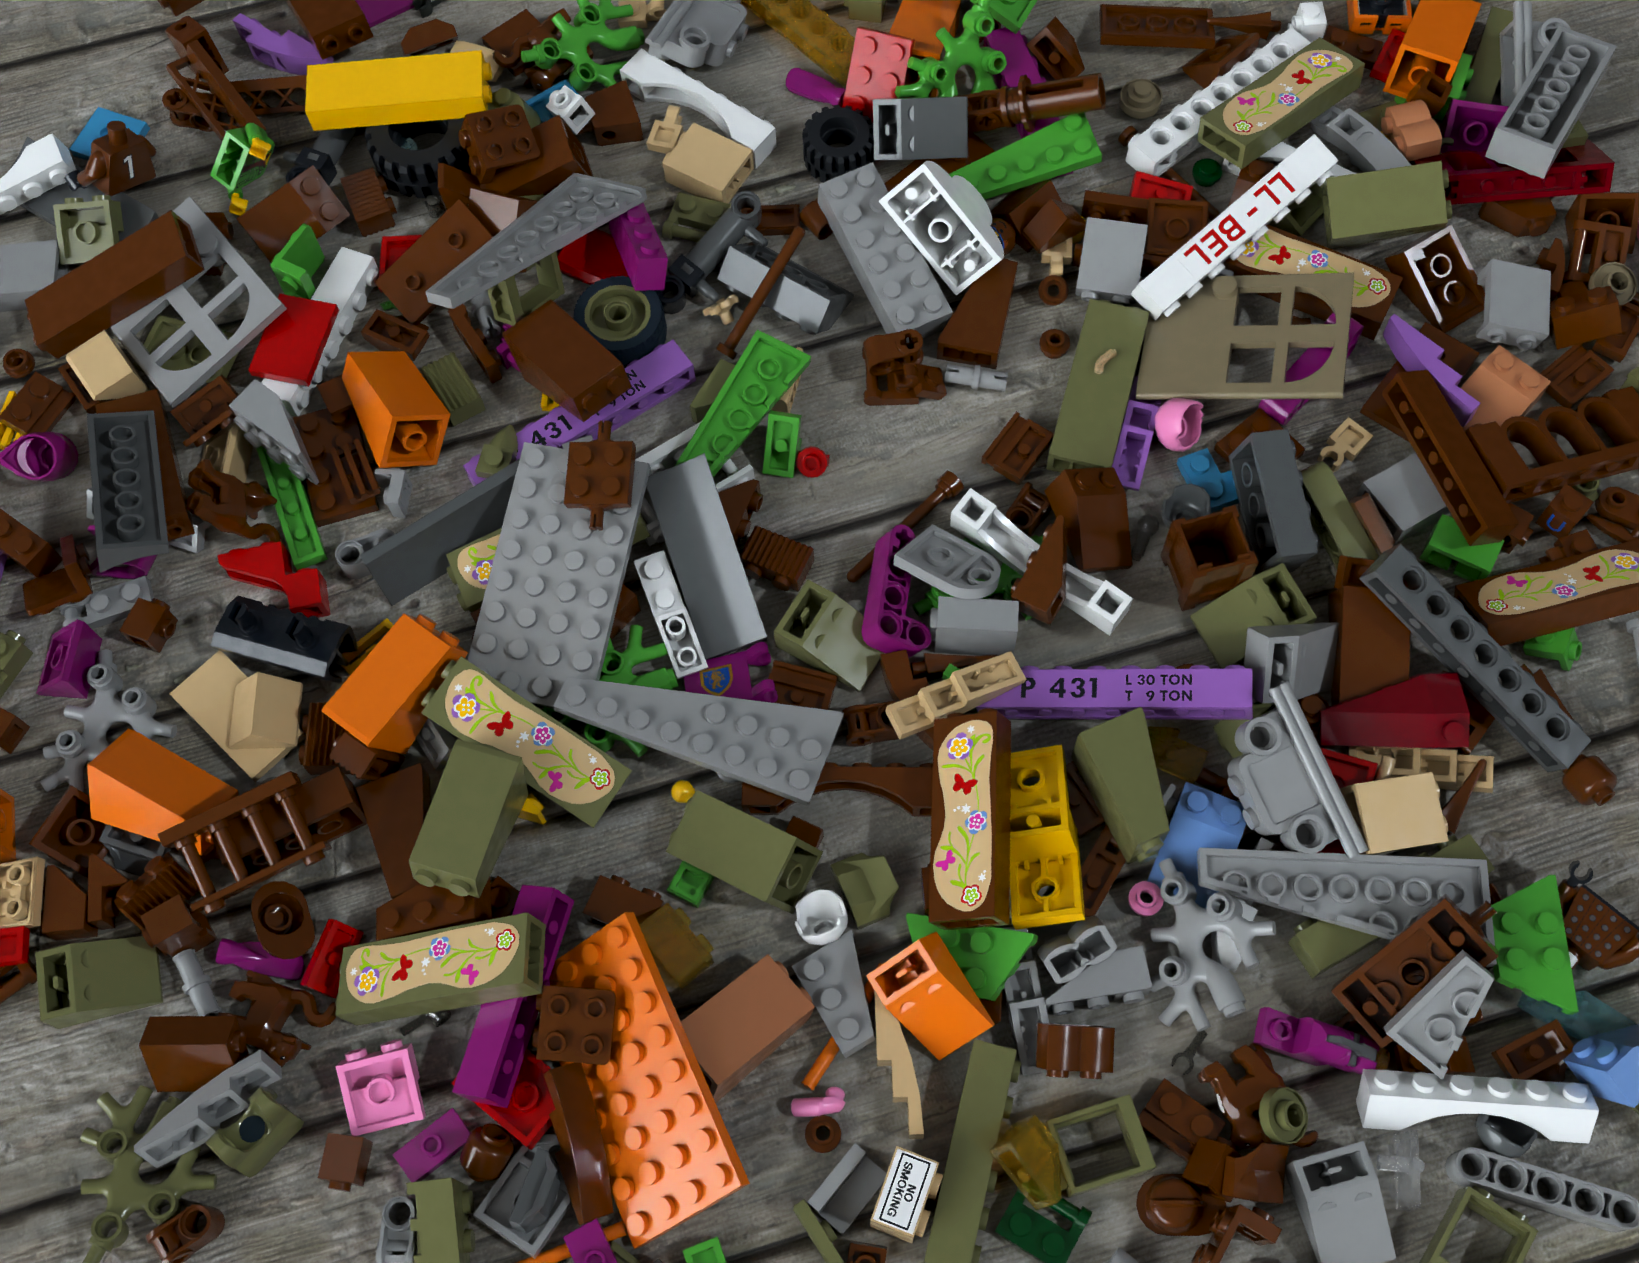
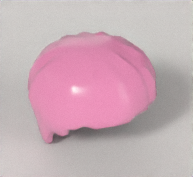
M1172 398L1164 402L1155 415L1156 436L1160 443L1166 449L1178 452H1185L1196 444L1202 431L1201 424L1204 414L1201 409L1204 405L1201 402L1185 398Z

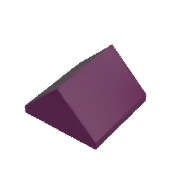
M1452 99L1440 125V132L1442 138H1452L1454 143L1453 146L1443 145L1440 152L1445 153L1454 150L1482 152L1488 149L1495 129L1509 106Z
M77 619L52 634L36 694L41 696L87 699L90 689L87 674L89 669L96 665L102 638L84 621Z

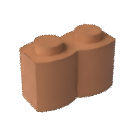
M1420 99L1386 107L1385 117L1381 119L1382 132L1384 135H1388L1393 145L1403 154L1408 162L1439 155L1442 135L1437 123L1431 118L1429 109L1423 100Z

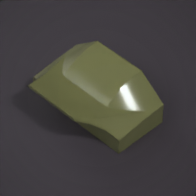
M861 852L830 865L858 930L890 917V904L899 890V886L884 855L867 856Z

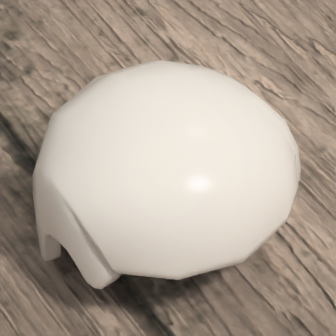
M818 889L809 892L795 906L797 913L795 926L799 935L809 944L826 945L836 941L847 927L848 914L844 902L833 890Z

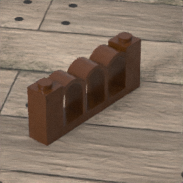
M1633 386L1619 390L1612 389L1603 394L1602 397H1588L1582 400L1575 411L1562 406L1550 407L1542 412L1537 421L1529 417L1515 416L1505 420L1501 427L1496 421L1486 424H1475L1469 427L1465 433L1508 504L1560 490L1565 484L1572 487L1639 469V394ZM1588 422L1602 427L1616 447L1607 449ZM1550 432L1563 436L1573 447L1578 457L1568 459ZM1510 441L1525 446L1532 453L1540 467L1529 469Z

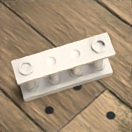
M702 421L635 459V461L649 463L651 467L649 476L674 467ZM729 458L722 467L728 477L717 483L716 488L718 492L755 479L753 467L749 464L738 470ZM644 497L640 512L648 524L646 526L651 536L645 540L651 546L656 542L661 543L665 540L656 513Z

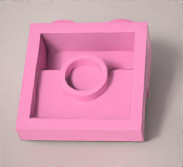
M402 1039L391 1040L380 1045L381 1051L367 1054L366 1048L352 1050L345 1053V1060H341L335 1066L352 1136H359L425 1118V1109L418 1084L420 1075L412 1043L403 1045Z

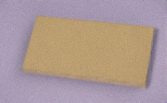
M218 651L169 694L256 783L295 747L229 748L235 687L248 677L222 651ZM300 729L298 733V744L306 738L305 734Z
M37 856L0 864V929L25 926L27 928L40 926L45 859Z

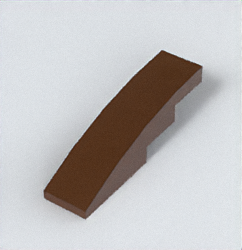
M574 1062L550 1069L543 1075L555 1106V1110L549 1114L561 1150L555 1153L579 1225H583L596 1218L599 1219L614 1213L603 1137L582 1063Z

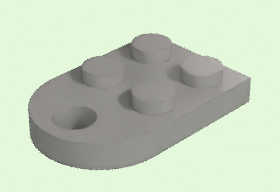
M933 524L894 555L893 563L896 567L935 588L961 599H980L992 594L998 587L1001 572L999 563L989 553Z
M554 1134L543 1135L532 1151L523 1145L473 1214L476 1220L534 1259H536L572 1205L559 1166H556L561 1186L548 1220L527 1234L512 1229L509 1220L537 1148L547 1150L549 1153L557 1148H561L558 1138Z

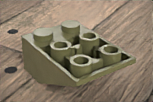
M1281 563L1249 578L1190 615V619L1219 668L1224 669L1226 666L1239 665L1244 662L1248 627L1312 624L1317 619V616L1284 563Z
M810 580L806 581L774 630L775 646L821 672L836 675L838 681L858 692L862 690L879 663L880 654H884V652L873 649L864 642L862 638L864 616L838 595Z
M143 936L72 943L35 952L40 1021L57 1029L163 1003L158 948L156 946L151 948Z

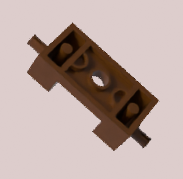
M1444 894L1417 916L1415 922L1367 961L1358 964L1333 985L1331 992L1349 1011L1340 1020L1335 1022L1334 1026L1342 1027L1346 1024L1343 1028L1351 1030L1360 1024L1383 1049L1393 1041L1386 1034L1383 1027L1462 949L1484 968L1498 957V950L1484 936L1481 928L1483 923L1498 912L1493 907L1489 909L1491 904L1486 900L1485 903L1469 914L1461 910L1447 894ZM1409 963L1419 964L1425 971L1424 979L1418 983L1407 981L1402 973L1403 967Z

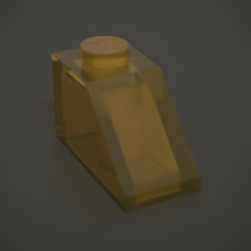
M1036 1115L1013 1123L989 1151L1035 1210L1057 1204L1062 1199L1058 1143L1049 1133L1047 1126Z

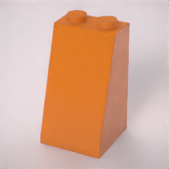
M902 0L889 33L915 39L913 57L921 60L926 57H932L941 61L945 56V48L936 37V33L940 28L944 27L955 38L959 24L961 0ZM909 68L906 85L919 81L918 71ZM936 88L932 89L928 97H937L938 90Z
M1420 0L1383 91L1406 99L1409 92L1427 71L1450 84L1482 3L1473 0Z
M347 352L342 380L378 467L393 468L437 465L451 414L406 352Z
M404 613L324 705L321 711L367 747L406 754L428 717L421 713L425 708L421 705L424 697L431 688L438 690L445 680L441 677V674L451 660L457 662L461 656L465 658L468 652L458 645L460 640L447 631L443 630L440 633L436 630L435 626L437 623L422 614H419L416 618Z
M129 728L87 764L91 819L159 842L158 833L238 796V790ZM209 831L196 837L198 842L195 843L199 855H202L214 844Z

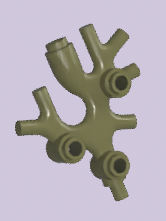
M140 1085L127 1106H121L109 1092L102 1094L97 1099L96 1103L111 1119L113 1123L112 1128L99 1132L87 1127L83 1131L80 1141L97 1147L100 1155L109 1164L114 1165V1168L105 1177L83 1179L81 1182V1194H103L107 1199L105 1212L99 1214L91 1225L92 1236L88 1243L92 1246L82 1263H100L106 1251L111 1252L113 1248L121 1246L129 1235V1227L125 1221L133 1212L144 1210L157 1225H161L181 1213V1204L178 1200L182 1195L195 1190L216 1189V1174L195 1175L192 1172V1166L202 1149L199 1146L181 1155L173 1172L161 1183L147 1184L139 1176L140 1165L145 1159L134 1152V1145L163 1117L182 1103L183 1100L169 1096L166 1102L162 1101L148 1129L142 1134H137L134 1131V1125L153 1090ZM122 1145L118 1152L113 1153L117 1146ZM170 1205V1208L166 1213L160 1214V1211L164 1206ZM117 1227L115 1234L107 1237L108 1232L112 1228Z

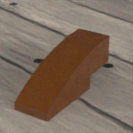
M907 650L880 654V667L886 687L893 701L898 702L915 696L921 688L928 686L927 677L913 680ZM934 726L916 733L932 751Z

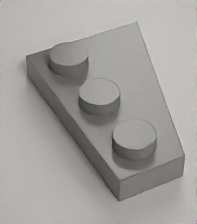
M850 930L840 936L838 940L825 945L792 966L804 989L811 996L814 1006L845 1059L876 1040L864 988L862 970L856 950L853 931Z
M1462 949L1383 1028L1389 1037L1443 1080L1448 1070L1446 1065L1453 1051H1458L1463 1041L1462 1034L1470 1019L1475 1018L1494 981V977Z

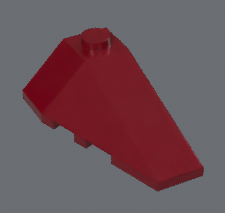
M1420 673L1404 682L1395 685L1390 684L1371 694L1362 697L1357 696L1319 710V744L1410 748L1469 747L1470 712L1458 673Z

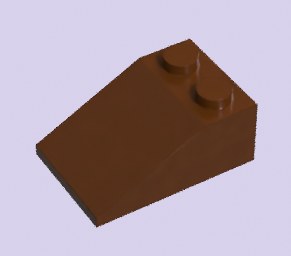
M312 165L236 219L268 261L272 263L275 255L281 252L290 240L291 235L302 224L305 223L311 226L316 239H318L349 217L350 214L314 165Z
M1452 224L1445 226L1443 229L1427 233L1384 259L1391 273L1403 277L1399 286L1402 292L1432 326L1444 333L1484 310L1485 292L1481 285H1477L1478 277Z
M1114 467L1064 469L1044 491L1056 519L1058 515L1064 517L1067 529V544L1078 569L1082 572L1129 569L1132 567L1127 498Z

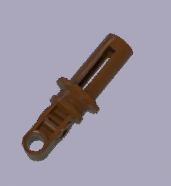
M1101 73L1032 84L1027 75H1021L1016 87L1007 85L1002 86L1001 89L953 96H968V133L983 130L990 131L1001 127L1013 128L1016 124H1023L1027 132H1034L1037 120L1103 110L1106 106L1105 85Z

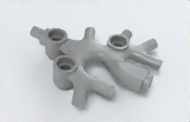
M100 650L99 664L93 665L88 671L87 681L96 690L93 703L88 707L67 705L64 709V716L66 718L76 719L84 724L83 733L80 734L75 730L64 731L57 736L55 745L43 748V755L46 760L60 757L65 759L63 767L40 781L46 792L62 783L68 782L69 786L71 785L84 793V765L92 761L110 745L106 741V732L110 726L117 722L129 723L133 730L149 739L154 735L174 738L177 734L176 725L154 720L153 715L156 713L157 704L142 688H129L122 694L121 699L118 697L117 694L123 687V679L117 673V665L113 663L111 650Z
M1168 858L1159 863L1165 877L1162 880L1160 893L1165 902L1174 906L1176 919L1170 927L1152 928L1151 939L1153 942H1171L1176 944L1179 948V957L1169 956L1161 962L1159 974L1151 977L1153 987L1151 991L1154 993L1166 986L1172 987L1175 991L1172 1001L1158 1017L1161 1022L1170 1027L1177 1017L1186 1011L1190 1014L1197 1032L1208 1029L1211 1025L1195 993V986L1199 982L1207 984L1219 1012L1224 1013L1226 1018L1234 1017L1246 1010L1244 1006L1246 1002L1245 997L1234 976L1222 964L1205 955L1202 947L1205 937L1215 931L1228 934L1234 941L1246 969H1251L1260 964L1251 945L1252 939L1255 936L1276 935L1275 921L1254 922L1246 920L1242 917L1243 907L1241 902L1224 892L1214 893L1208 899L1206 908L1200 907L1195 903L1197 893L1194 885L1186 880L1183 872H1177L1172 859ZM1178 886V893L1174 896L1173 891ZM1225 902V909L1220 912L1219 907ZM1177 966V973L1175 976H1172V969Z

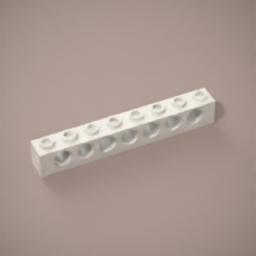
M1292 27L1281 35H1275L1266 46L1257 48L1243 62H1237L1228 73L1216 77L1204 90L1196 91L1190 100L1183 105L1178 104L1172 109L1170 114L1163 119L1154 121L1150 128L1142 134L1137 133L1128 143L1129 149L1126 162L1136 171L1160 176L1203 145L1197 141L1200 117L1296 54L1311 42Z

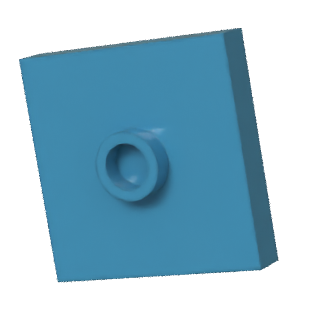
M98 107L69 150L73 156L88 161L91 155V143L93 140L108 134L107 124L111 121H121L126 125V128L144 137L147 135L150 127L147 122Z

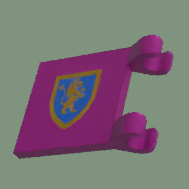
M758 642L746 651L706 660L707 669L684 677L685 692L771 703L776 702L778 695L775 690L774 681L765 679L752 687L749 665L766 666L771 663V655L768 652L767 643Z

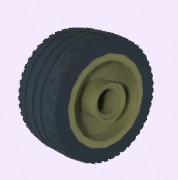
M611 276L596 281L583 291L577 300V304H575L574 320L623 364L624 368L630 362L639 360L651 353L658 345L665 344L667 324L664 309L657 293L654 290L635 291L629 276Z

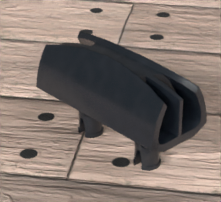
M242 596L235 597L226 607L214 631L211 646L219 651L334 683L342 682V677L330 673V665L348 666L349 662L341 653L358 651L355 634L350 625L327 619L321 621L316 616L311 615L307 617L301 612L295 614L286 608L280 610L275 605L269 604L266 606L260 601Z

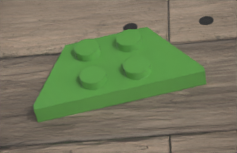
M1549 875L1491 905V908L1493 907L1498 912L1492 916L1495 948L1498 950L1497 964L1493 966L1495 981L1509 988L1520 989L1525 995L1537 1001L1545 1000L1562 1008L1561 1012L1573 1015L1579 1012L1562 909L1556 875Z
M907 913L906 915L912 943L937 931L979 999L995 1001L1005 988L1006 980L1013 976L1021 965L1019 961L1030 946H1034L1038 940V935L991 926L943 930L931 924L929 916Z

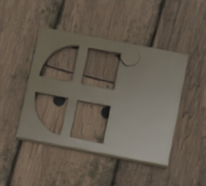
M1354 272L1216 276L1212 280L1207 276L1200 282L1203 287L1190 299L1186 295L1178 301L1181 306L1168 318L1163 314L1155 321L1149 315L1136 387V400H1169L1172 398L1343 399ZM1281 292L1278 325L1235 326L1239 293ZM1295 292L1312 294L1325 301L1335 315L1336 324L1292 325ZM1333 347L1328 360L1315 373L1301 380L1285 382L1289 348ZM1275 348L1271 382L1227 383L1232 349Z

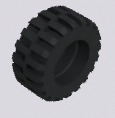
M464 118L367 126L365 130L366 146L378 175H383L389 188L397 192L400 191L403 195L411 197L412 194H415L417 198H427V195L441 196L438 190L439 163H445L466 173H471L468 165L470 156L467 149L461 146L458 136ZM426 133L444 135L438 143L422 150L404 149L410 140Z

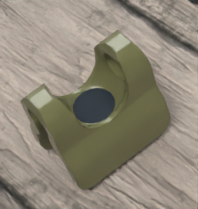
M260 1086L247 1099L250 1101L248 1109L231 1126L225 1129L219 1128L205 1142L226 1165L249 1178L258 1174L304 1124L300 1117L275 1101L278 1096L272 1089H267L263 1086Z

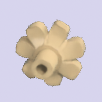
M732 294L726 299H719L716 301V304L702 310L704 316L710 314L711 316L719 315L724 325L733 322L734 318L730 309L735 303L739 302L738 296Z

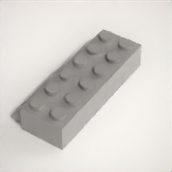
M1559 26L1496 127L1485 157L1544 179L1602 80L1617 46Z
M873 162L819 184L817 202L886 334L913 329L918 331L924 339L943 331L952 317L953 311L921 252L880 204L879 200L889 192ZM909 337L906 338V343H909Z

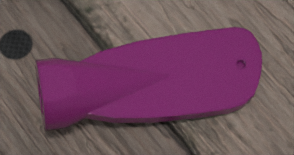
M793 68L788 72L786 87L790 92L814 101L830 103L833 107L834 105H840L842 108L845 88L836 87L829 81L800 68Z
M222 938L216 953L217 964H234L241 969L251 970L269 977L297 981L304 973L303 956L295 959H281L269 954L263 949L260 942L237 943L231 939Z

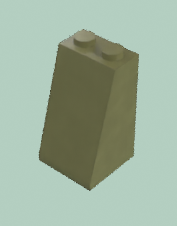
M1437 161L1326 178L1321 193L1327 248L1337 249L1443 229L1448 223V219L1452 218L1451 201L1445 200L1444 189L1449 187L1447 169L1442 170V162Z
M1139 707L1080 732L1071 755L1127 864L1137 860L1140 864L1156 858L1159 855L1157 851L1164 845L1163 842L1170 831L1146 718L1142 707Z
M456 740L409 858L413 879L427 887L436 885L449 889L458 896L470 895L480 898L528 797L522 757Z
M697 789L693 797L688 800L685 806V813L678 828L672 832L669 846L666 850L667 853L791 914H794L795 906L801 899L823 854V851L797 837Z

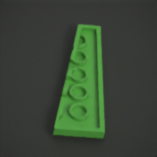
M1085 113L1068 115L949 175L951 178L954 175H959L968 180L986 200L1102 162V154Z
M757 330L675 466L705 453L712 476L714 477L809 366L811 356Z

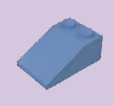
M1186 782L1179 794L1169 821L1170 831L1163 842L1164 845L1158 851L1159 855L1155 858L1147 881L1161 888L1162 880L1165 877L1159 863L1171 858L1177 872H1183L1186 880L1194 885L1197 893L1195 903L1202 908H1206L1210 896L1219 891L1198 886L1197 851L1199 848H1238L1246 826L1242 814L1244 810L1242 803ZM1178 886L1173 891L1174 896L1178 893Z
M1639 1024L1589 1036L1573 1046V1052L1564 1059V1062L1580 1083L1589 1085L1593 1096L1633 1108L1639 1104Z

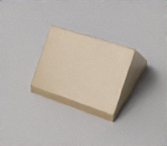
M105 330L66 356L67 362L94 401L119 399L150 391L124 351Z
M232 422L205 442L201 461L206 458L211 461L212 467L215 470L233 475L243 483H246L253 445L245 439V432L235 422ZM194 490L196 492L201 493L202 495H208L200 490Z
M256 672L238 683L235 687L229 748L297 747L303 684L261 672Z

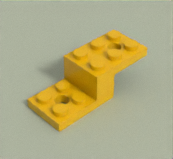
M1062 744L1011 753L1010 895L1012 924L1015 930L1085 920L1078 832L1069 809L1065 752ZM1030 777L1040 778L1035 785H1023ZM1044 886L1055 887L1053 893L1048 896L1038 895L1039 890Z

